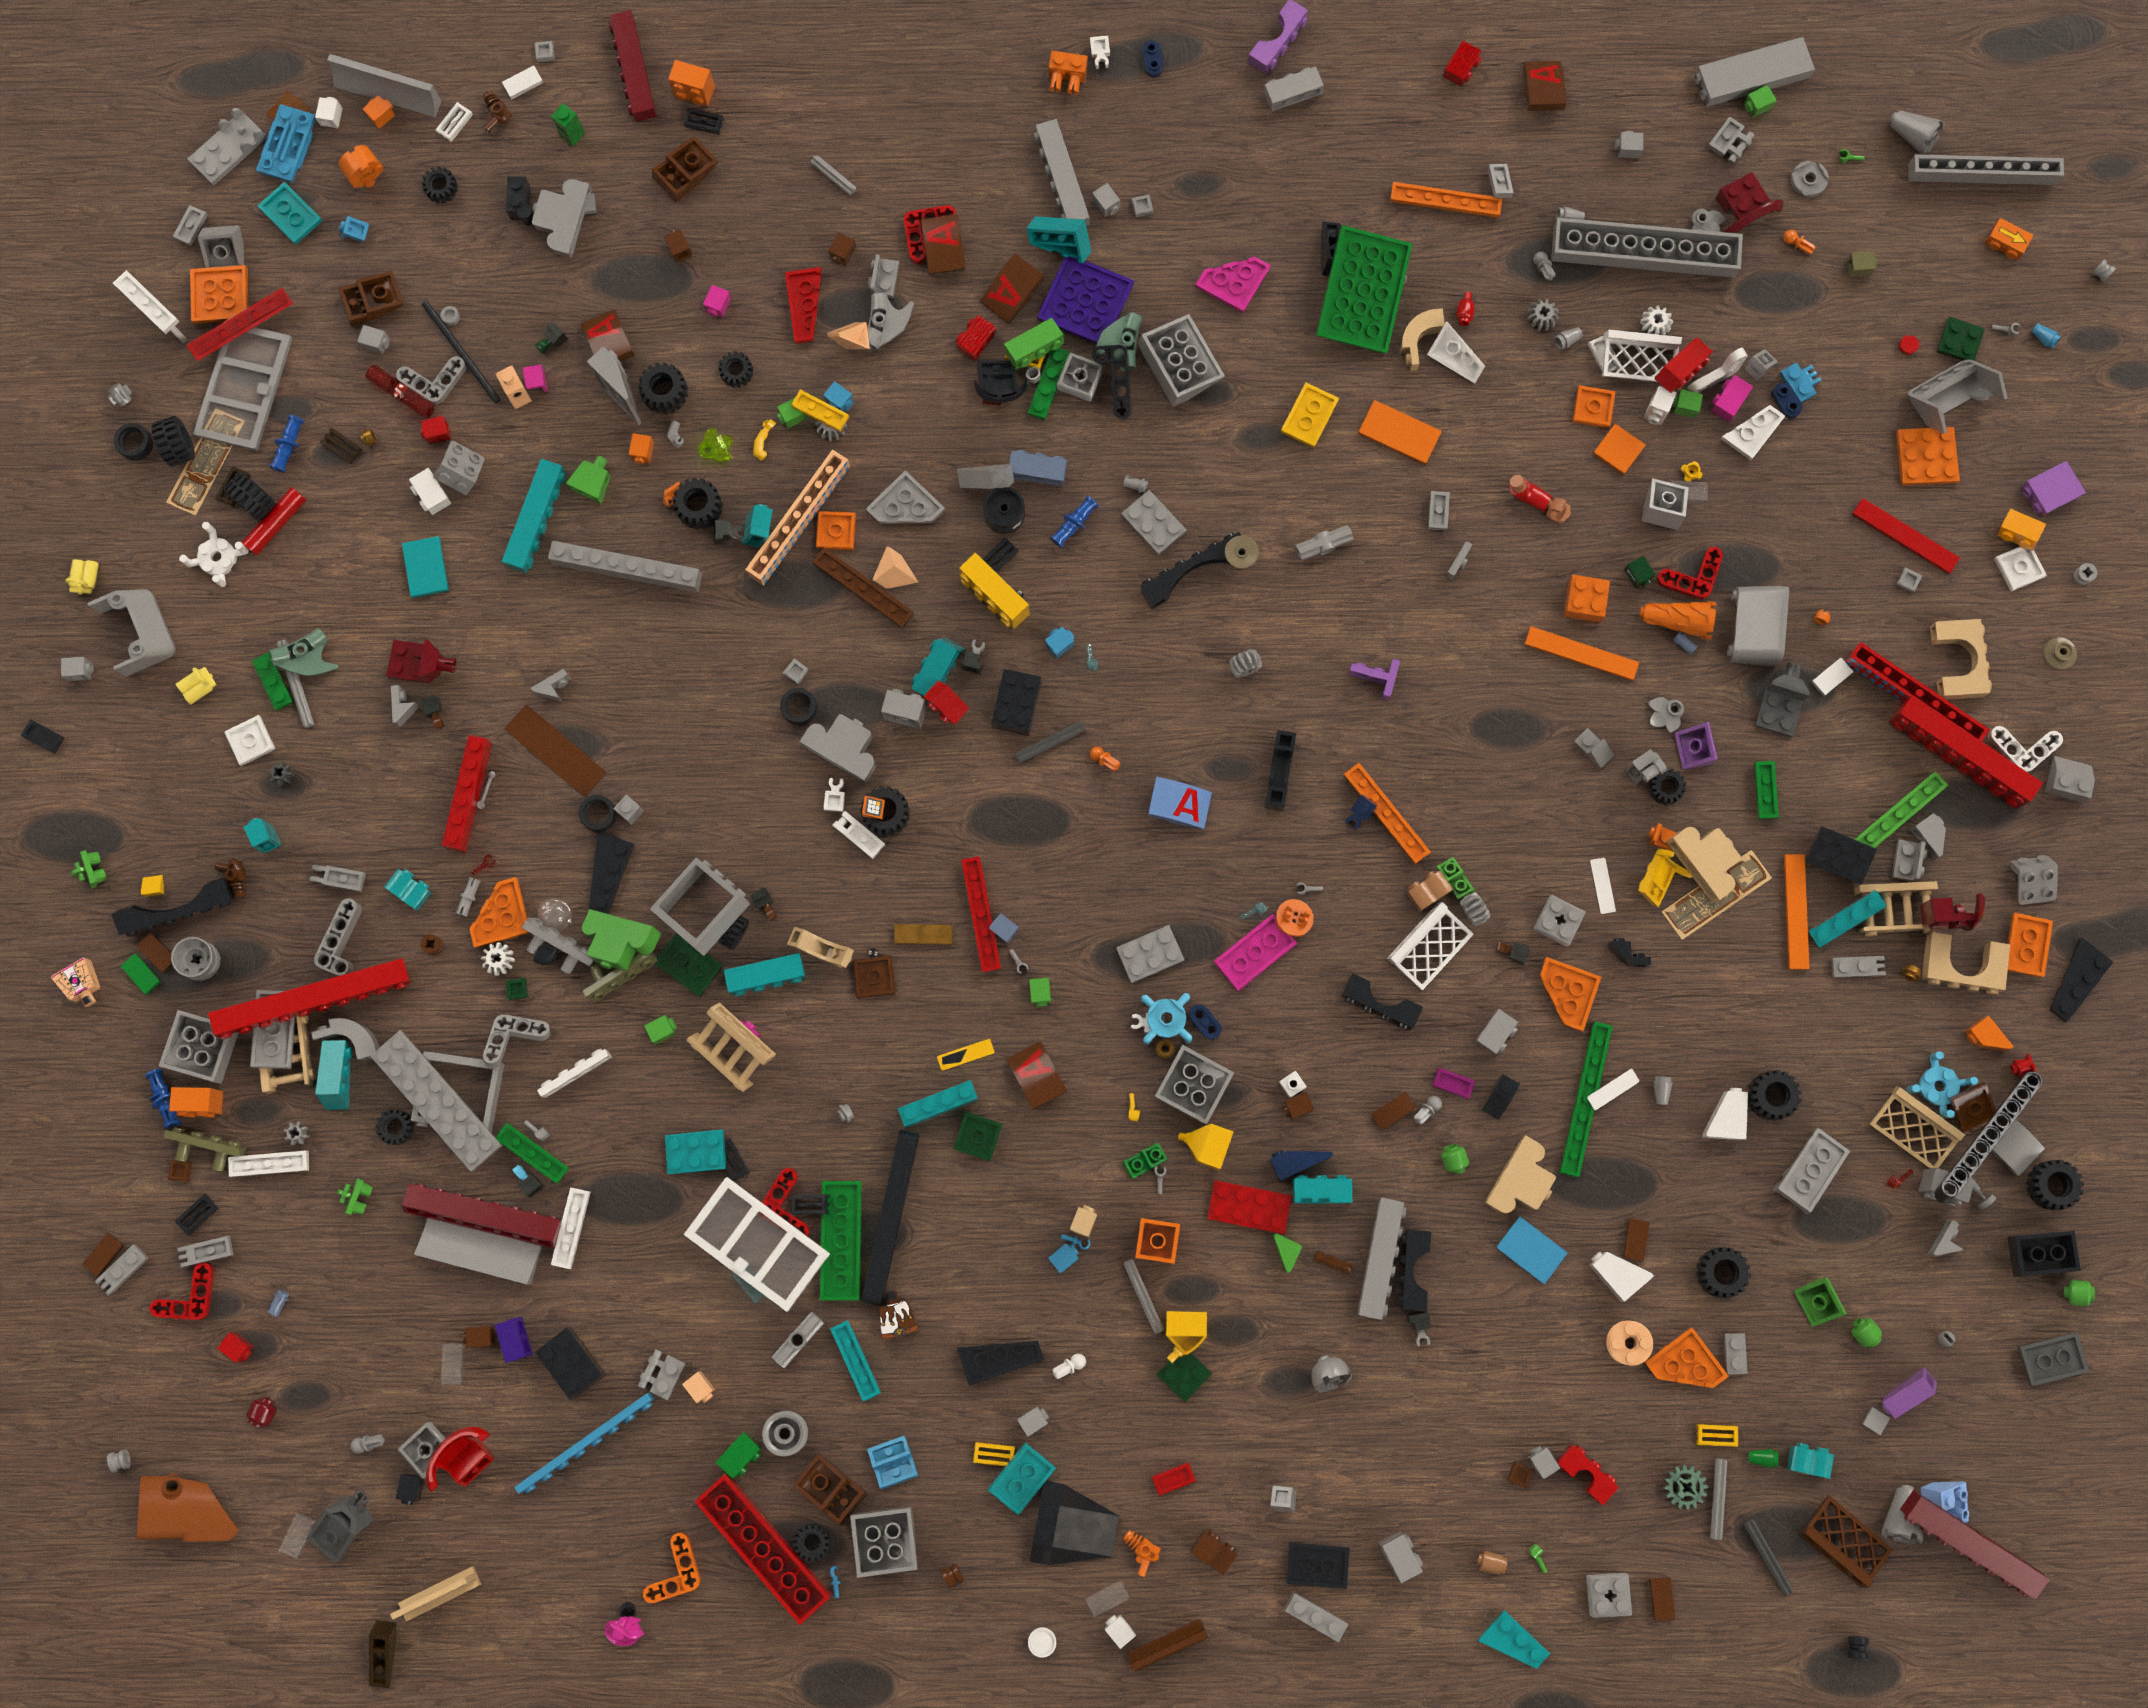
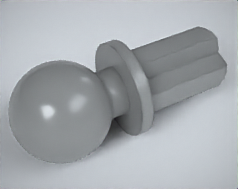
M1537 252L1534 255L1533 261L1538 266V271L1542 272L1546 280H1553L1555 272L1551 267V261L1548 260V255L1545 252Z
M1437 1096L1429 1097L1426 1104H1423L1421 1110L1414 1116L1415 1123L1422 1125L1429 1117H1433L1435 1111L1440 1110L1442 1107L1441 1099Z
M380 1434L371 1437L367 1435L363 1438H355L351 1442L350 1447L356 1454L363 1453L364 1451L369 1452L373 1448L383 1446L385 1439Z

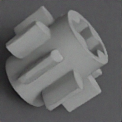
M117 383L108 390L110 393L108 399L113 405L118 403L121 407L132 399L129 396L132 394V391L126 384L121 386L120 383Z
M300 1121L297 1122L296 1126L290 1122V1127L284 1129L287 1135L284 1139L291 1140V1145L294 1146L297 1141L300 1144H304L303 1140L310 1137L307 1135L309 1127H302V1122ZM294 1132H299V1136L294 1135Z

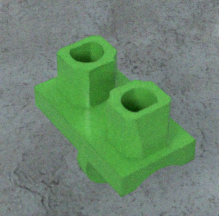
M86 850L81 851L80 854L84 867H81L80 862L74 863L75 869L71 871V876L78 877L79 881L82 882L85 881L84 875L86 874L91 889L96 888L97 883L106 880L104 869L93 871L91 867L101 863L99 853L92 852L87 854Z
M357 1178L352 1193H350L352 1185L347 1183L344 1190H337V1193L342 1195L340 1203L345 1204L347 1197H350L344 1211L350 1215L352 1213L363 1214L366 1204L357 1201L358 1195L361 1194L369 1197L373 1188L364 1183L362 1179Z

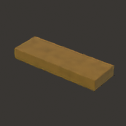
M895 924L894 944L952 945L953 925Z

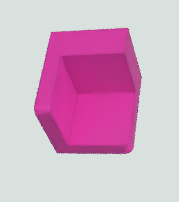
M541 364L523 368L526 389L542 387L544 392L548 391L545 370Z

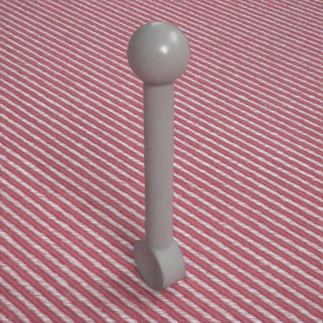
M490 771L488 773L489 778L486 783L481 800L477 802V807L479 809H483L485 807L484 800L487 795L492 778L495 777L494 771Z

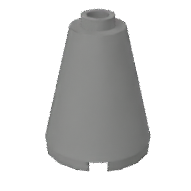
M1902 110L1898 113L1894 112L1889 121L1891 123L1890 127L1921 155L1931 151L1940 137L1938 136L1939 129L1943 131L1945 122L1942 120Z
M1901 1485V1488L1896 1489L1881 1530L1882 1537L1887 1539V1535L1892 1536V1541L1907 1544H1916V1540L1920 1544L1923 1542L1921 1525L1916 1523L1914 1526L1904 1519L1906 1515L1900 1510L1914 1490V1487Z

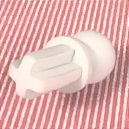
M1074 1354L1071 1360L1065 1359L1064 1363L1053 1368V1375L1056 1379H1060L1069 1373L1073 1374L1074 1369L1079 1370L1086 1365V1358L1082 1354Z

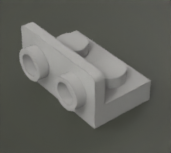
M876 254L875 260H872L871 263L873 275L868 280V288H870L871 294L885 293L888 295V298H894L899 261L881 259L880 255Z
M1897 840L1891 878L1916 882L1922 878L1924 874L1922 863L1927 855L1925 842L1915 843Z

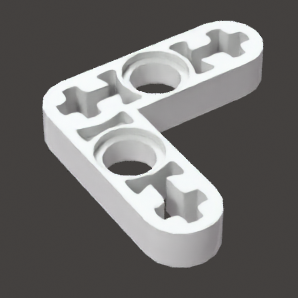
M1739 348L1732 352L1720 368L1691 383L1687 387L1688 390L1700 393L1736 373L1748 357L1745 350Z
M2002 726L1993 728L1988 735L1990 742L2004 757L2026 772L2033 770L2063 742V737L2059 732L2051 731L2026 751L2009 731ZM2000 732L2002 734L2001 738L1996 739V733ZM2052 737H2055V743H2052L2047 747L2045 744L2048 743ZM2005 740L2009 741L2005 743L2003 746L2001 745ZM2008 745H2013L2016 748L2015 755L2008 753ZM2036 747L2043 750L2042 757H2037L2034 754ZM2031 758L2032 761L2026 765L2027 767L2023 768L2021 766L2023 762Z

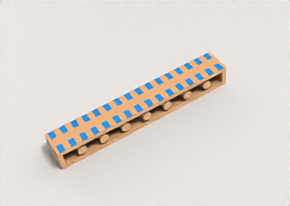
M832 449L745 569L749 577L761 585H765L849 469L848 459Z

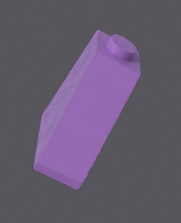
M1924 1366L1885 1395L1882 1407L1888 1415L1892 1414L1896 1419L1936 1394L1937 1382Z

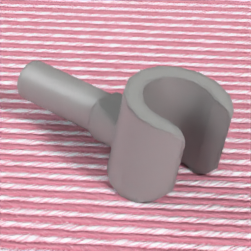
M2014 323L2009 327L1992 325L1991 329L2004 331L2008 336L2013 337L2019 334V332H2015L2013 329H2018L2020 324Z
M1302 882L1296 885L1305 887L1304 891L1297 892L1299 895H1305L1311 891H1323V886H1306Z
M1013 949L1010 950L1009 953L1017 965V972L1022 974L1019 971L1020 965H1025L1028 970V965L1021 962Z
M526 1120L524 1122V1125L531 1129L538 1139L543 1141L550 1136L544 1127L538 1130L529 1121Z
M1156 1166L1154 1173L1158 1181L1157 1194H1162L1163 1178L1166 1175V1168L1164 1167L1163 1174H1158Z

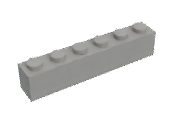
M1057 119L1037 124L1036 132L1033 133L1036 144L1040 143V157L1046 161L1047 165H1044L1046 175L1051 176L1050 186L1052 192H1056V205L1063 213L1061 218L1085 219L1086 226L1090 225V217Z
M1379 1198L1357 1311L1359 1316L1382 1320L1383 1316L1386 1317L1388 1305H1385L1386 1297H1390L1392 1285H1389L1390 1277H1394L1396 1266L1393 1265V1260L1398 1257L1399 1246H1396L1397 1239H1401L1403 1227L1400 1226L1401 1219H1405L1407 1209L1404 1207V1202Z

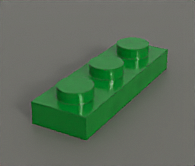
M268 652L252 660L274 709L278 711L293 704L294 701L278 667L273 666L270 653Z
M1775 761L1755 762L1754 774L1758 819H1778Z

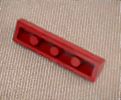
M290 487L241 543L257 556L306 502V499L294 488Z

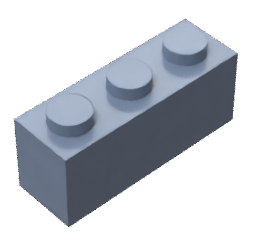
M1024 450L1011 452L1009 464H1012L1014 479L1064 486L1067 460L1063 457H1047L1042 453L1029 454Z

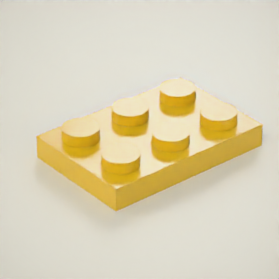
M1305 383L1281 429V433L1315 448L1339 398Z

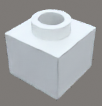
M1296 1071L1279 1081L1280 1086L1289 1099L1307 1087ZM1290 1081H1295L1297 1086L1292 1088Z

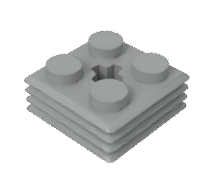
M1070 353L1057 382V389L1091 402L1104 372V365ZM1083 375L1084 379L1078 380L1077 377Z
M1551 895L1533 930L1567 947L1571 944L1586 912ZM1561 917L1564 923L1558 925L1555 918Z
M427 1422L398 1448V1451L421 1478H426L428 1462L437 1447L445 1440V1437L432 1422ZM424 1446L430 1447V1454L423 1453L425 1451Z
M1612 1573L1586 1576L1589 1615L1591 1617L1632 1615L1628 1574ZM1608 1590L1614 1594L1611 1600L1605 1597V1594H1608Z

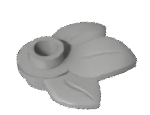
M1698 209L1692 214V223L1694 224L1692 230L1721 232L1719 225L1725 222L1723 214L1716 210L1708 212L1705 209ZM1700 215H1703V216H1704V220H1703V221H1701V220L1699 219V216H1700Z
M1658 697L1648 703L1655 711L1650 718L1651 726L1663 727L1666 725L1670 733L1678 729L1681 724L1680 717L1684 713V706L1680 701H1669L1664 697ZM1671 707H1676L1677 712H1672Z

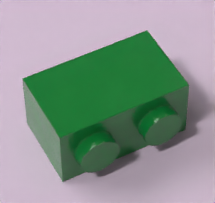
M745 1431L715 1463L732 1479L737 1476L740 1478L748 1470L746 1468L750 1461L754 1463L761 1456L759 1451L762 1447Z

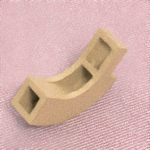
M1443 308L1428 310L1417 315L1406 327L1401 341L1400 354H1406L1405 361L1406 365H1409L1410 371H1417L1419 367L1417 342L1425 335L1440 333L1445 325Z
M794 927L787 942V945L840 968L847 967L854 950L832 943L798 927Z

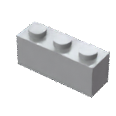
M1307 67L1296 74L1290 73L1284 76V78L1268 81L1264 87V95L1272 112L1321 95L1324 85L1317 68Z
M1295 1591L1292 1592L1284 1607L1285 1612L1337 1642L1340 1641L1348 1626L1345 1620Z

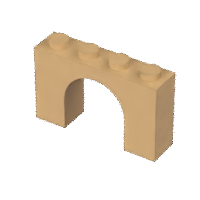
M1981 619L1938 621L1930 626L1932 645H1960L1969 652L1972 660V667L1967 675L1942 677L1936 681L1938 694L1946 700L1985 697L1992 689L1991 680L1988 678L1989 663L1986 661L1985 655L1987 653V645L1983 639L1985 628L1981 623Z
M1936 932L1926 935L1922 980L1928 981L1930 985H1940V983L1947 984V987L1958 989L1960 986L1967 987L1968 991L1978 992L1979 989L1986 990V993L1991 995H1998V992L2006 990L2010 944L1992 941L1984 944L1982 967L1975 976L1970 977L1958 973L1951 964L1950 949L1952 935Z

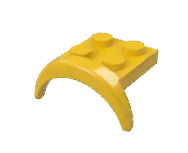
M1658 849L1652 862L1647 867L1644 879L1639 884L1638 891L1653 906H1660L1675 873L1692 878L1688 870L1668 858L1674 856L1673 851Z

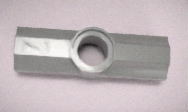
M1346 525L1330 532L1323 531L1318 533L1312 539L1295 545L1299 559L1303 561L1318 554H1328L1334 551L1336 547L1352 542L1354 538L1350 527Z
M811 1312L772 1356L774 1361L785 1369L821 1328L824 1322ZM796 1334L803 1337V1342L800 1346L795 1345L793 1342Z

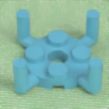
M1184 993L1178 1001L1161 999L1154 1002L1148 995L1141 997V1003L1150 1008L1147 1022L1151 1030L1143 1038L1144 1045H1149L1156 1035L1163 1038H1171L1178 1034L1184 1039L1185 1043H1191L1192 1035L1184 1029L1186 1013L1183 1008L1184 1004L1190 1000L1189 993ZM1162 1014H1171L1172 1021L1167 1024L1162 1022Z
M1939 1051L1930 1055L1931 1068L1924 1072L1918 1085L1908 1086L1906 1092L1909 1094L1920 1093L1930 1104L1939 1106L1940 1116L1943 1119H1948L1955 1115L1953 1110L1947 1109V1104H1950L1948 1098L1958 1094L1960 1087L1976 1085L1978 1079L1971 1077L1958 1080L1952 1069L1939 1066L1938 1060L1944 1057V1054ZM1936 1081H1941L1944 1085L1941 1092L1937 1091L1934 1087Z

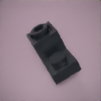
M1615 938L1608 943V949L1627 967H1648L1651 965V957H1645L1644 953H1636L1631 957V941H1625V938Z

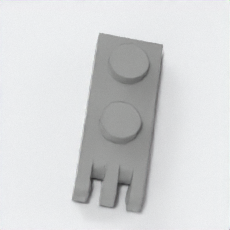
M1884 956L1832 958V978L1886 976V971H1878L1879 968H1885V964H1877V961L1885 960Z
M230 1236L177 1248V1252H186V1254L178 1256L179 1260L187 1259V1262L180 1263V1268L234 1255Z
M133 1244L95 1283L99 1285L105 1280L106 1282L100 1288L104 1291L110 1286L106 1291V1295L110 1296L149 1258L136 1244Z

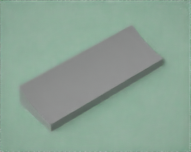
M329 54L327 61L332 71L334 87L369 98H375L379 95L383 100L385 98L388 99L392 105L436 117L442 101L432 84Z
M427 1218L414 1255L531 1285L542 1246Z

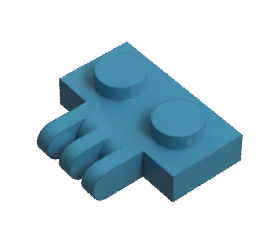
M1796 362L1782 370L1779 375L1792 388L1799 402L1803 403L1816 395L1813 386L1821 382L1822 379L1820 377L1815 380L1812 379L1818 375L1816 371L1808 373L1814 368L1812 365L1801 370Z

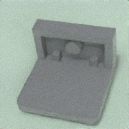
M451 441L433 478L467 496L476 483L485 459L461 444Z
M2040 855L2037 858H2019L2018 860L2011 861L2010 868L2018 875L2017 901L2019 904L2024 905L2056 900L2058 864L2049 856Z

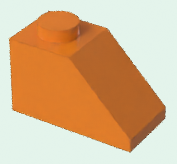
M1990 1016L1981 1018L1964 1031L1967 1034L1968 1041L1972 1045H1976V1047L2000 1051L2010 1050L2014 1047Z

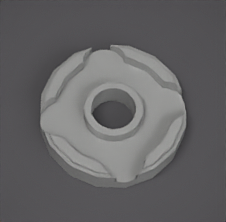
M1804 161L1797 165L1792 172L1791 185L1797 194L1812 198L1825 190L1829 176L1822 164ZM1805 176H1812L1814 182L1806 181Z

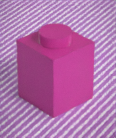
M712 285L703 303L706 313L713 317L719 316L723 318L731 300L730 293L727 290Z

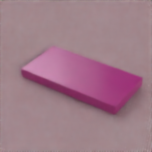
M1274 914L1270 915L1213 961L1237 992L1297 945L1296 940L1292 936L1283 933L1277 928L1276 916Z

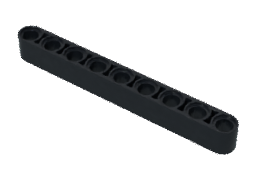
M2028 1072L2018 1081L1934 1192L1935 1198L1940 1203H1949L1969 1181L2041 1086L2042 1079L2039 1074Z
M904 1130L899 1131L863 1290L862 1302L881 1306L918 1146V1133Z

